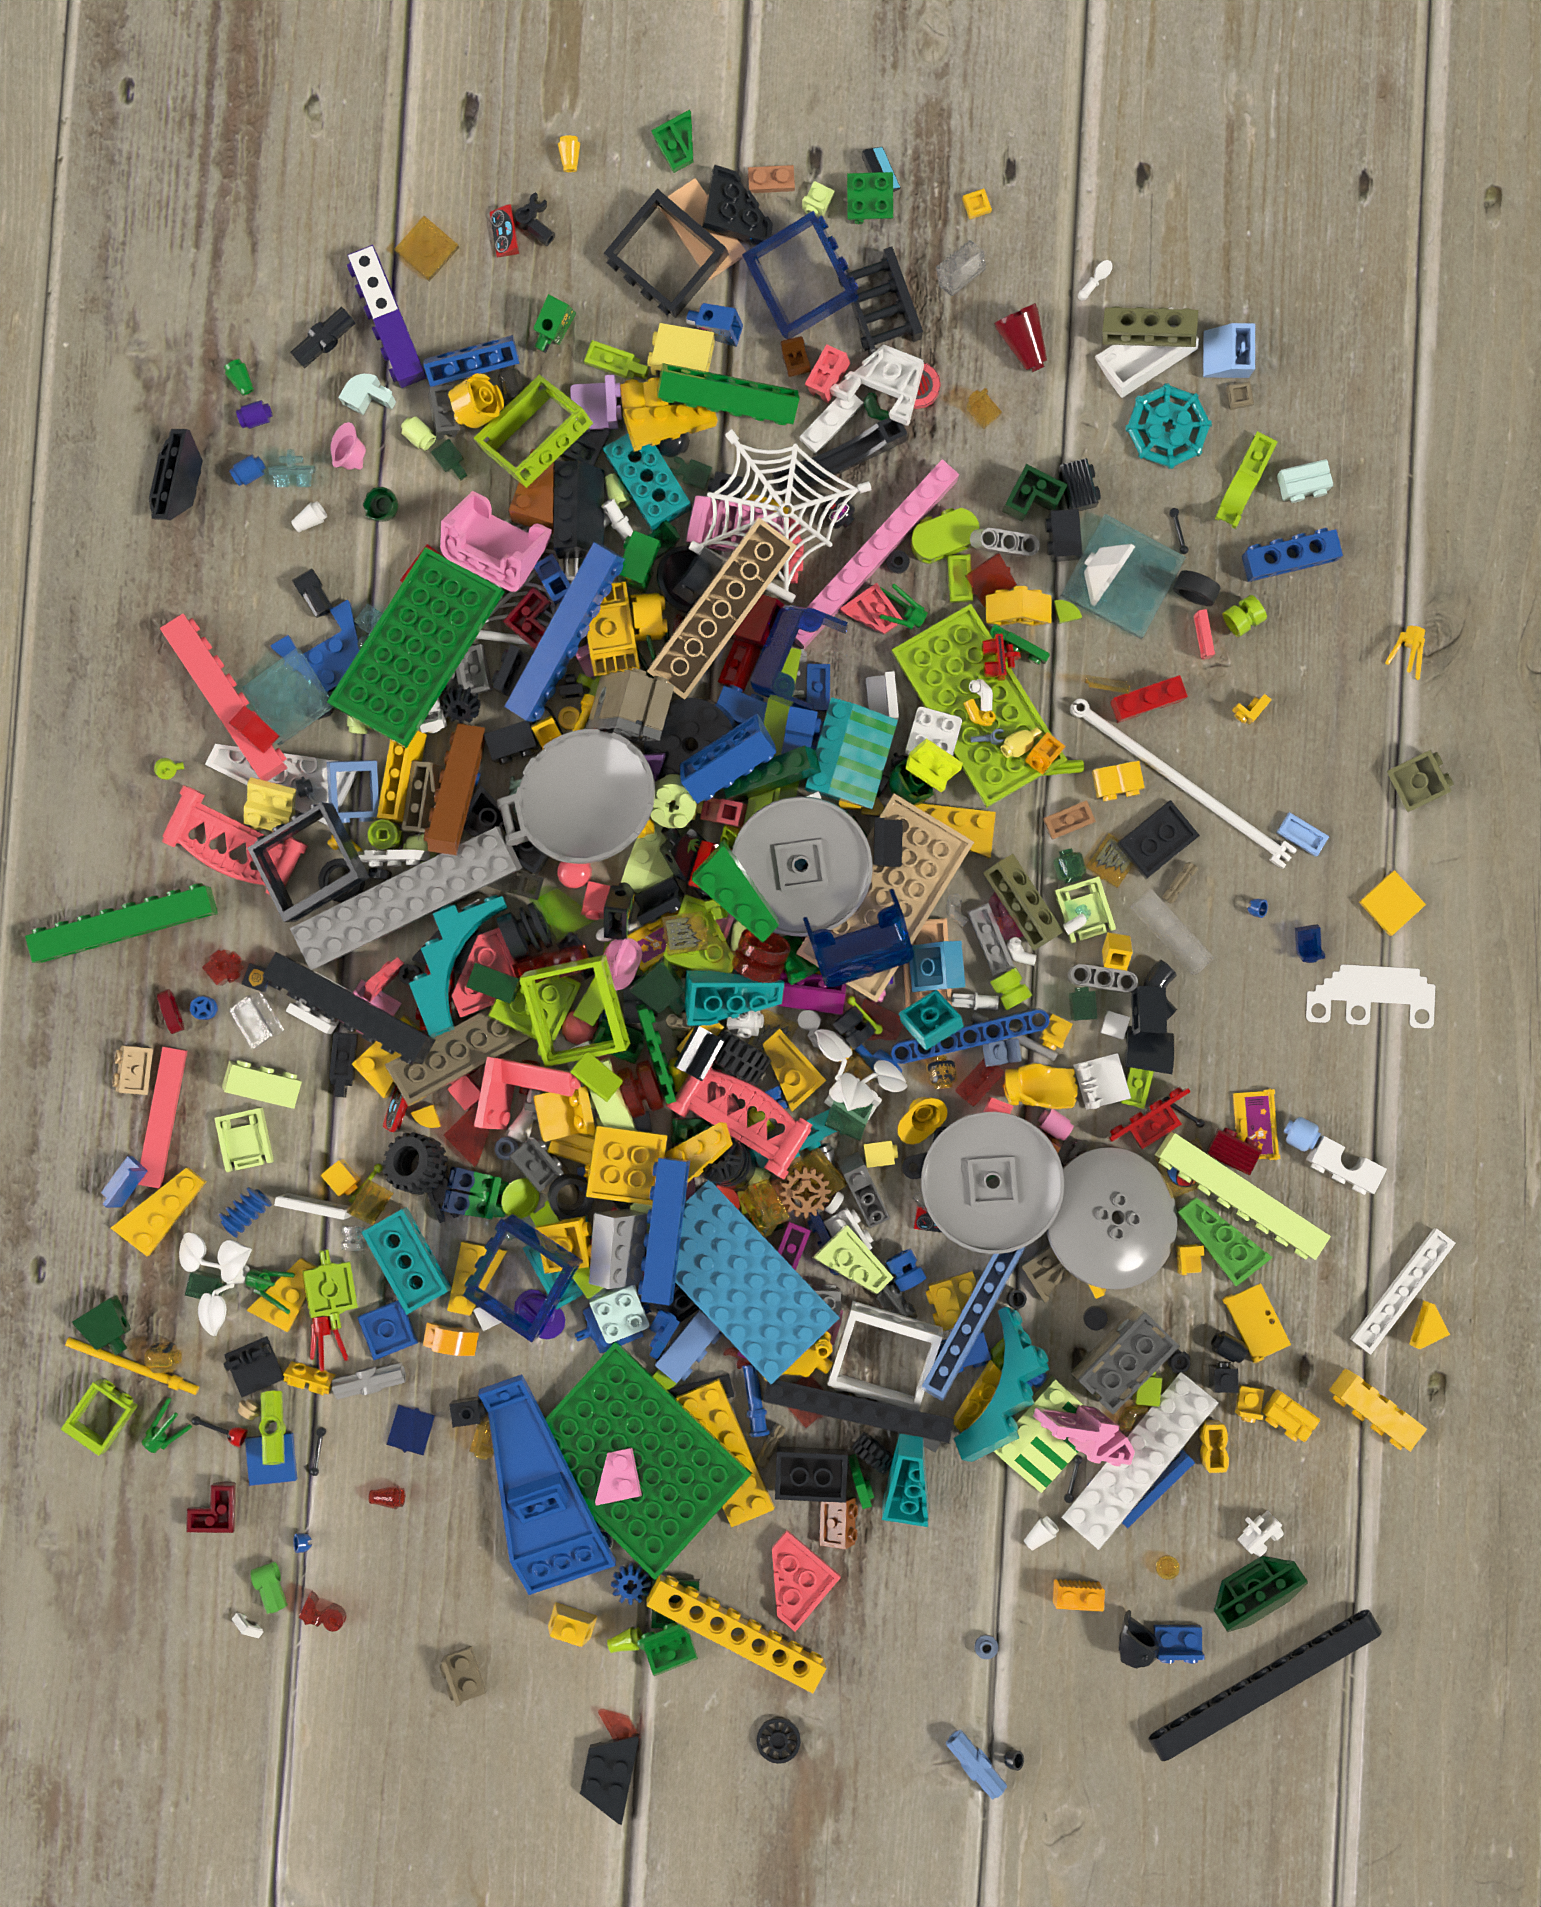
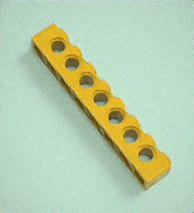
M660 1575L657 1578L646 1599L647 1607L795 1685L814 1693L827 1669L824 1658L814 1651L809 1653L803 1650V1646L796 1641L791 1640L788 1642L782 1639V1635L775 1630L770 1629V1631L761 1628L762 1625L754 1619L750 1618L748 1621L740 1617L741 1614L733 1608L727 1610L721 1607L720 1602L712 1597L707 1599L699 1595L700 1592L691 1586L683 1587L678 1584L679 1581L670 1575L666 1577ZM672 1595H679L682 1598L678 1603L669 1601ZM693 1606H700L702 1611L698 1614H693L690 1612V1609ZM714 1617H721L723 1619L718 1625L711 1623ZM735 1628H742L744 1630L738 1636L731 1633ZM760 1638L764 1640L761 1646L756 1647L752 1645L755 1639ZM778 1649L785 1651L781 1657L773 1656V1653ZM798 1660L805 1662L801 1668H795L793 1665Z

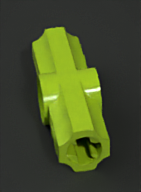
M265 1391L261 1393V1422L259 1430L262 1434L263 1465L285 1463L284 1434L286 1426L283 1422L282 1391ZM273 1422H276V1431L272 1434H269V1425Z

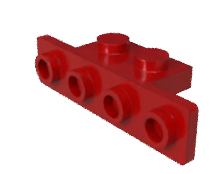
M1181 1087L1176 1088L1169 1093V1099L1164 1102L1159 1099L1149 1106L1150 1111L1142 1114L1140 1111L1130 1117L1131 1123L1124 1127L1120 1124L1109 1131L1111 1135L1107 1139L1109 1142H1112L1130 1131L1140 1148L1144 1149L1182 1125L1170 1105L1191 1091L1189 1088L1183 1090Z

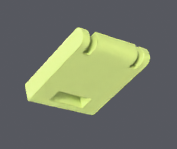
M1100 877L1054 891L1064 924L1080 914H1084L1087 920L1083 927L1068 935L1071 944L1076 942L1074 935L1076 932L1080 941L1107 933L1104 923H1108L1110 931L1116 930ZM1088 885L1091 894L1071 900L1068 891Z
M263 1108L215 1118L226 1172L233 1171V1161L235 1171L263 1165V1155H265L267 1163L274 1161ZM249 1115L250 1125L231 1128L230 1119Z

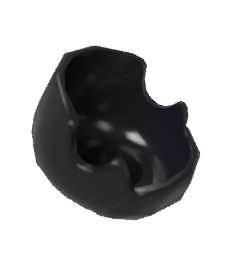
M688 432L681 434L680 438L671 440V438L661 440L660 444L655 446L662 456L674 458L686 452L690 442Z

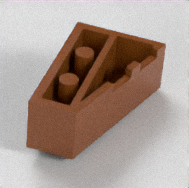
M555 461L527 488L519 482L509 508L512 522L528 527L540 524L551 529V534H554Z

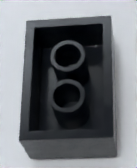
M777 1446L775 1500L846 1503L847 1450Z

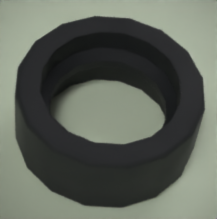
M1183 570L1179 573L1173 587L1174 592L1182 598L1203 606H1212L1221 589L1220 585L1211 578L1188 570Z
M344 858L333 859L321 868L318 876L320 889L329 885L328 878L334 869L338 867L349 869ZM365 881L353 887L350 892L333 899V901L342 903L361 894Z
M570 1173L561 1175L553 1181L548 1191V1202L555 1215L564 1220L583 1217L588 1214L592 1208L594 1198L586 1197L587 1180L580 1175ZM569 1184L578 1185L584 1192L583 1203L573 1210H565L557 1202L559 1190Z

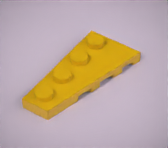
M930 804L916 805L917 808L972 840L974 843L969 851L989 859L991 858L996 812Z
M189 1167L185 1168L112 1226L111 1229L144 1255L150 1256L207 1181Z

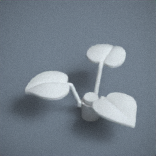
M820 1029L814 1032L823 1054L833 1061H841L842 1063L835 1077L837 1082L829 1089V1094L836 1102H844L847 1111L869 1106L873 1102V1094L868 1085L865 1084L873 1078H878L879 1085L891 1092H900L907 1088L906 1081L896 1066L885 1060L877 1061L874 1064L876 1073H872L861 1081L850 1073L843 1074L847 1063L846 1058L852 1055L850 1045L846 1042L845 1038L834 1031Z
M185 1233L179 1251L181 1266L188 1272H195L200 1264L219 1268L222 1280L227 1283V1285L214 1290L212 1295L210 1293L203 1294L198 1305V1317L201 1325L210 1335L217 1336L227 1311L224 1299L218 1296V1294L226 1289L234 1288V1284L245 1283L246 1275L250 1271L249 1267L245 1264L252 1249L236 1241L227 1240L219 1248L217 1257L219 1264L207 1262L202 1259L207 1249L204 1240L195 1233Z

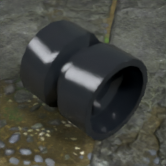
M856 1005L847 1010L832 1024L840 1034L846 1035L845 1040L853 1050L876 1032V1029L868 1020H863V1013Z

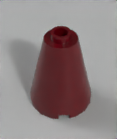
M1036 303L994 323L996 330L1025 370L1031 369L1033 373L1045 367L1043 362L1047 361V355Z

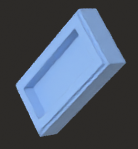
M1290 812L1286 815L1276 832L1315 857L1319 855L1329 838L1328 835Z

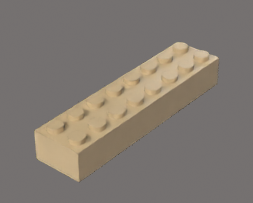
M757 518L646 671L653 677L660 676L668 679L667 683L675 685L673 691L683 699H686L797 546L761 518Z

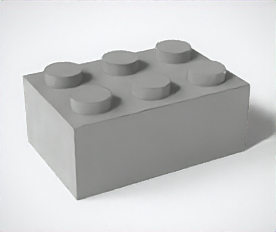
M631 1209L594 1213L589 1284L613 1289L638 1285L640 1280H643L641 1263L643 1256L645 1257L643 1243L647 1230V1213Z

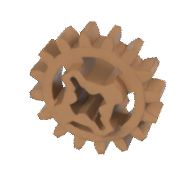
M804 1165L800 1172L793 1168L794 1174L786 1176L787 1182H780L784 1189L779 1190V1194L785 1196L781 1199L783 1205L788 1204L786 1207L788 1212L794 1209L796 1217L801 1212L805 1218H808V1212H812L816 1216V1209L824 1210L825 1208L822 1203L829 1202V1199L825 1196V1194L831 1193V1190L825 1187L829 1184V1181L822 1179L824 1174L821 1171L816 1174L814 1167L807 1171ZM810 1178L816 1180L819 1186H817L816 1184L812 1185ZM799 1179V1181L794 1186H792L793 1183ZM807 1187L809 1191L803 1196L800 1192H804V1188ZM791 1198L798 1199L800 1206L793 1203Z

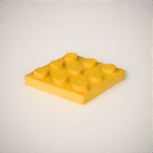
M596 1125L586 1197L653 1205V1200H650L651 1186H655L656 1176H653L654 1162H658V1158L665 1155L667 1135Z

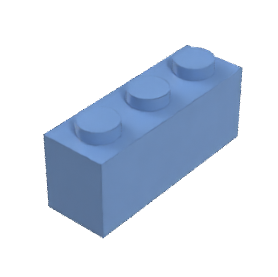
M699 1309L657 1360L655 1366L675 1383H678L680 1379L685 1381L693 1371L690 1368L695 1361L699 1363L707 1354L705 1348L710 1342L714 1345L721 1337L720 1329Z

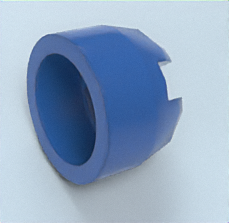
M1253 899L1249 902L1251 906L1248 907V911L1252 916L1263 918L1268 910L1266 900Z
M298 1533L294 1535L293 1546L295 1553H303L311 1548L312 1544H308V1540L312 1539L308 1534Z

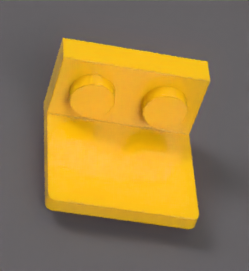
M581 1085L579 1089H575L572 1097L551 1092L538 1094L533 1097L542 1141L546 1142L577 1133L590 1134L596 1131L587 1086Z

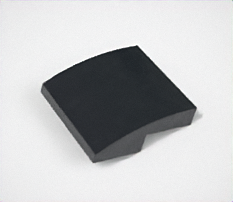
M1128 1026L1126 1030L1127 1047L1125 1050L1126 1067L1172 1075L1174 1067V1034L1168 1032L1165 1034L1147 1033L1142 1037L1132 1036V1026Z

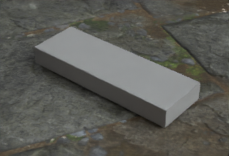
M989 903L967 911L992 975L995 976L1014 968L1015 966Z

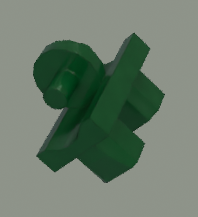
M702 1117L673 1118L671 1142H685L713 1125Z

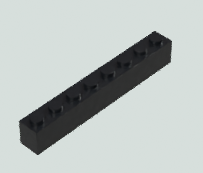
M275 952L263 974L264 978L270 980L268 985L279 991L282 988L288 991L287 996L297 1001L302 998L307 1001L305 1006L317 1012L319 1009L325 1011L324 1016L334 1022H337L338 1019L344 1022V1028L354 1033L357 1030L362 1032V1038L373 1044L375 1041L382 1044L381 1049L390 1054H394V1052L401 1054L400 1059L410 1065H413L414 1062L423 1064L436 1039L278 952Z
M775 1380L772 1384L767 1381L763 1402L906 1435L923 1437L924 1439L950 1444L954 1419L780 1380Z

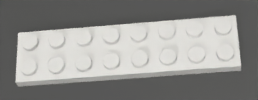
M1180 1372L1161 1395L1160 1407L1152 1406L1127 1437L1135 1451L1131 1465L1121 1464L1120 1466H1114L1107 1462L1062 1518L1100 1550L1219 1403Z

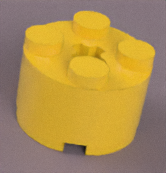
M476 373L449 391L448 395L455 413L454 418L458 424H465L470 428H479L500 415L499 413L504 407L503 396L497 385L493 386L488 381L491 378L487 375Z
M659 593L630 595L629 602H632L633 608H630L634 634H637L635 635V642L647 641V635H650L652 640H662L663 636L667 633V620L662 619V613L665 610L664 596H659Z

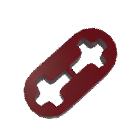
M167 989L157 993L158 1003L170 1033L175 1034L183 1031L185 1028L172 991Z

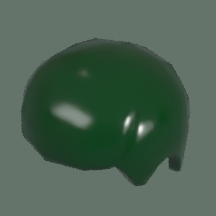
M386 487L373 488L368 492L363 502L366 512L365 516L376 522H387L394 518L398 511V500L394 492Z

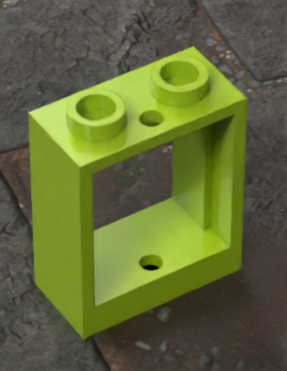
M99 1379L91 1384L61 1430L100 1456L109 1449L138 1407V1404L133 1402L134 1398L129 1394L117 1391L112 1382L106 1379ZM99 1391L126 1409L106 1439L78 1421Z

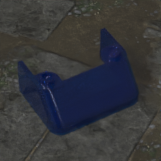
M792 605L782 607L776 616L752 674V689L760 695L787 706L814 711V705L792 697L795 690V681L790 675L781 671L799 629L811 633L817 631L821 625H825L846 634L848 622L814 608Z
M894 888L889 889L893 905L883 908L878 913V924L834 938L832 932L828 929H818L812 932L808 918H803L823 982L826 986H840L906 964L913 959L912 944Z

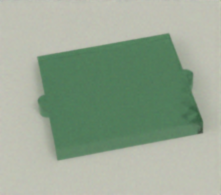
M834 1100L824 1126L840 1132V1135L845 1134L860 1141L873 1104L847 1111L844 1102L839 1103Z

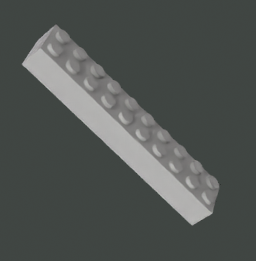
M495 827L460 844L457 856L442 853L290 928L310 970L322 967L447 904H451L522 869L513 847L506 845V833L503 827Z

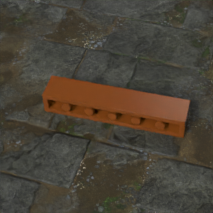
M457 723L456 731L451 732V749L446 751L444 761L446 768L440 772L439 782L441 787L435 791L434 802H436L435 808H431L429 814L430 828L426 827L424 832V841L427 842L428 851L457 856L486 743L484 727Z

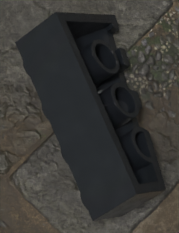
M480 785L470 801L463 830L474 837L499 826H502L505 831L502 813L498 809L497 801ZM513 819L515 832L521 831L520 825ZM531 841L513 845V850L521 866L538 876L549 856L536 848Z

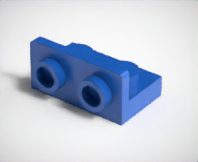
M660 1310L649 1327L651 1331L656 1333L649 1345L653 1348L649 1356L656 1360L680 1323L673 1314Z
M1153 1625V1635L1159 1643L1157 1659L1160 1662L1174 1663L1175 1660H1184L1186 1663L1194 1664L1198 1663V1660H1205V1655L1202 1652L1201 1625Z

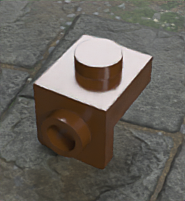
M799 336L781 341L782 357L788 377L811 372L803 337Z

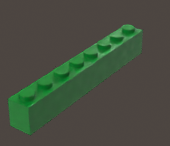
M203 883L189 886V890L181 892L180 889L167 892L166 897H147L144 899V903L136 905V902H130L121 905L122 909L114 911L113 908L101 910L98 916L91 917V914L77 917L76 922H58L54 924L55 928L46 929V927L33 929V934L25 936L32 963L40 964L216 915L218 911L211 887L203 886Z

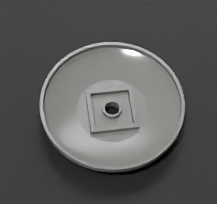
M789 797L764 806L743 825L732 848V853L737 857L748 876L751 877L759 892L764 896L779 918V926L774 931L781 934L812 936L838 927L860 907L871 883L872 855L863 830L846 811L831 802L819 798ZM805 859L808 862V866L804 870H798L794 866L795 861Z
M989 1111L963 1117L941 1132L926 1155L922 1169L921 1188L924 1203L930 1217L940 1231L949 1239L972 1251L1001 1254L1026 1247L1047 1231L1061 1207L1064 1193V1174L1056 1149L1039 1128L1016 1115ZM989 1175H996L999 1178L1000 1184L997 1187L992 1188L987 1185L986 1178Z
M1099 1148L1084 1152L1073 1158L1063 1167L1064 1193L1061 1207L1053 1223L1047 1229V1236L1055 1255L1073 1276L1094 1287L1114 1290L1125 1289L1143 1283L1156 1274L1164 1265L1174 1246L1177 1233V1209L1168 1183L1149 1161L1125 1149ZM1114 1211H1117L1121 1216L1118 1224L1112 1221Z

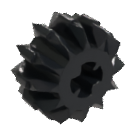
M461 684L458 688L451 686L443 694L441 709L444 710V717H451V723L455 720H458L460 724H463L464 720L471 723L473 718L479 715L481 700L478 699V692L471 693V687L463 689Z

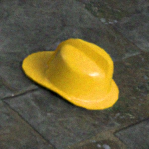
M931 1097L915 1099L910 1104L908 1112L899 1121L898 1135L900 1139L906 1144H917L925 1140L946 1120L948 1114L944 1102Z

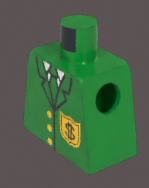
M549 294L547 295L533 328L539 335L534 345L536 349L546 353L551 342L557 345L561 343L576 315V312L570 305Z

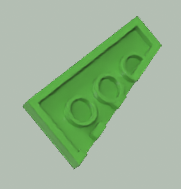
M1196 1197L1177 1211L1235 1286H1238L1273 1258Z

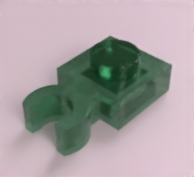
M675 456L674 462L679 463L681 466L679 469L670 467L673 475H684L682 479L684 483L704 491L713 468L693 459L690 460L688 465L685 464L681 457Z

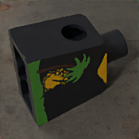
M622 882L618 886H610L604 905V938L616 940L628 938L634 910V889L628 883ZM616 913H622L620 920L615 918Z

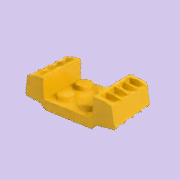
M626 581L611 584L612 589L608 596L602 600L598 615L589 624L587 639L594 676L610 674V672L617 673V671L624 672V670H632V668L640 669Z

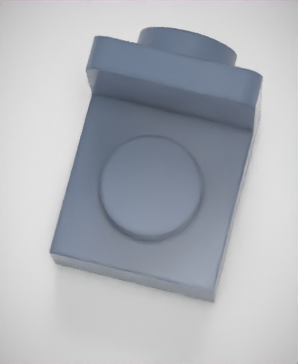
M1018 1039L996 1041L983 1045L986 1067L1021 1062L1022 1060Z

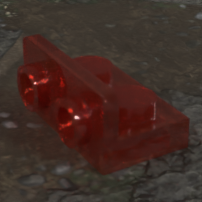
M983 1058L958 1085L955 1092L970 1106L974 1107L1005 1072L996 1065L986 1067L985 1058Z

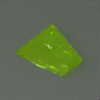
M558 888L536 898L557 940L565 937L571 931L575 932L597 921L581 915L582 906Z

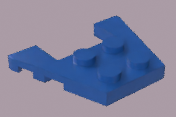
M348 599L330 610L342 631L301 655L289 635L270 645L274 651L326 695L328 692L335 690L361 649L352 614V606Z

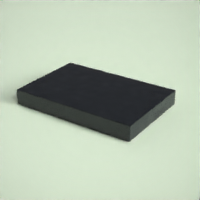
M1169 800L1121 839L1117 845L1141 875L1148 879L1200 835L1175 804Z

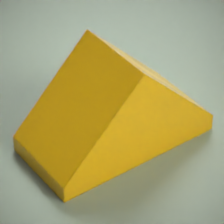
M1424 1300L1409 1345L1418 1349H1422L1450 1335L1435 1304Z

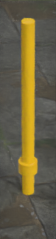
M71 1337L66 1341L65 1346L167 1384L168 1388L178 1391L180 1389L196 1395L199 1391V1386L184 1381L183 1377L174 1374L171 1376L121 1356H115L108 1351L96 1350L92 1345Z

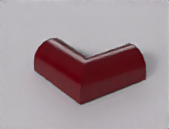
M533 587L503 622L535 650L546 631V628L537 619L552 603Z
M228 1481L213 1483L211 1485L210 1507H188L186 1532L234 1533L236 1483Z

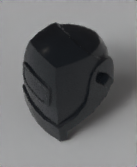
M1128 1610L1122 1622L1118 1651L1122 1663L1138 1669L1149 1666L1157 1659L1159 1643L1147 1628L1131 1617V1611Z

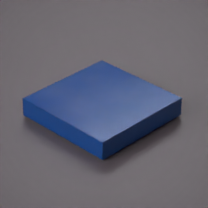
M399 1300L357 1317L373 1360L418 1343L408 1314L406 1315Z
M293 1433L284 1434L285 1463L278 1465H263L262 1436L245 1438L249 1486L291 1482L298 1479Z

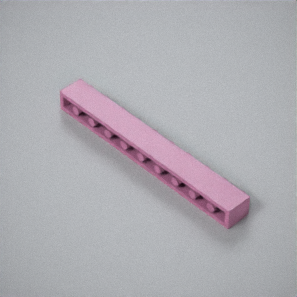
M942 459L788 627L786 635L800 648L805 649L840 611V608L852 598L883 564L889 554L914 530L919 521L924 519L956 484L959 474Z

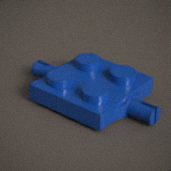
M649 1303L642 1306L645 1314L652 1313ZM591 1306L584 1308L583 1314L587 1321V1328L575 1332V1337H577L578 1342L591 1337L595 1341L599 1353H604L615 1342L607 1343ZM640 1331L617 1340L620 1345H624L643 1337L644 1334Z

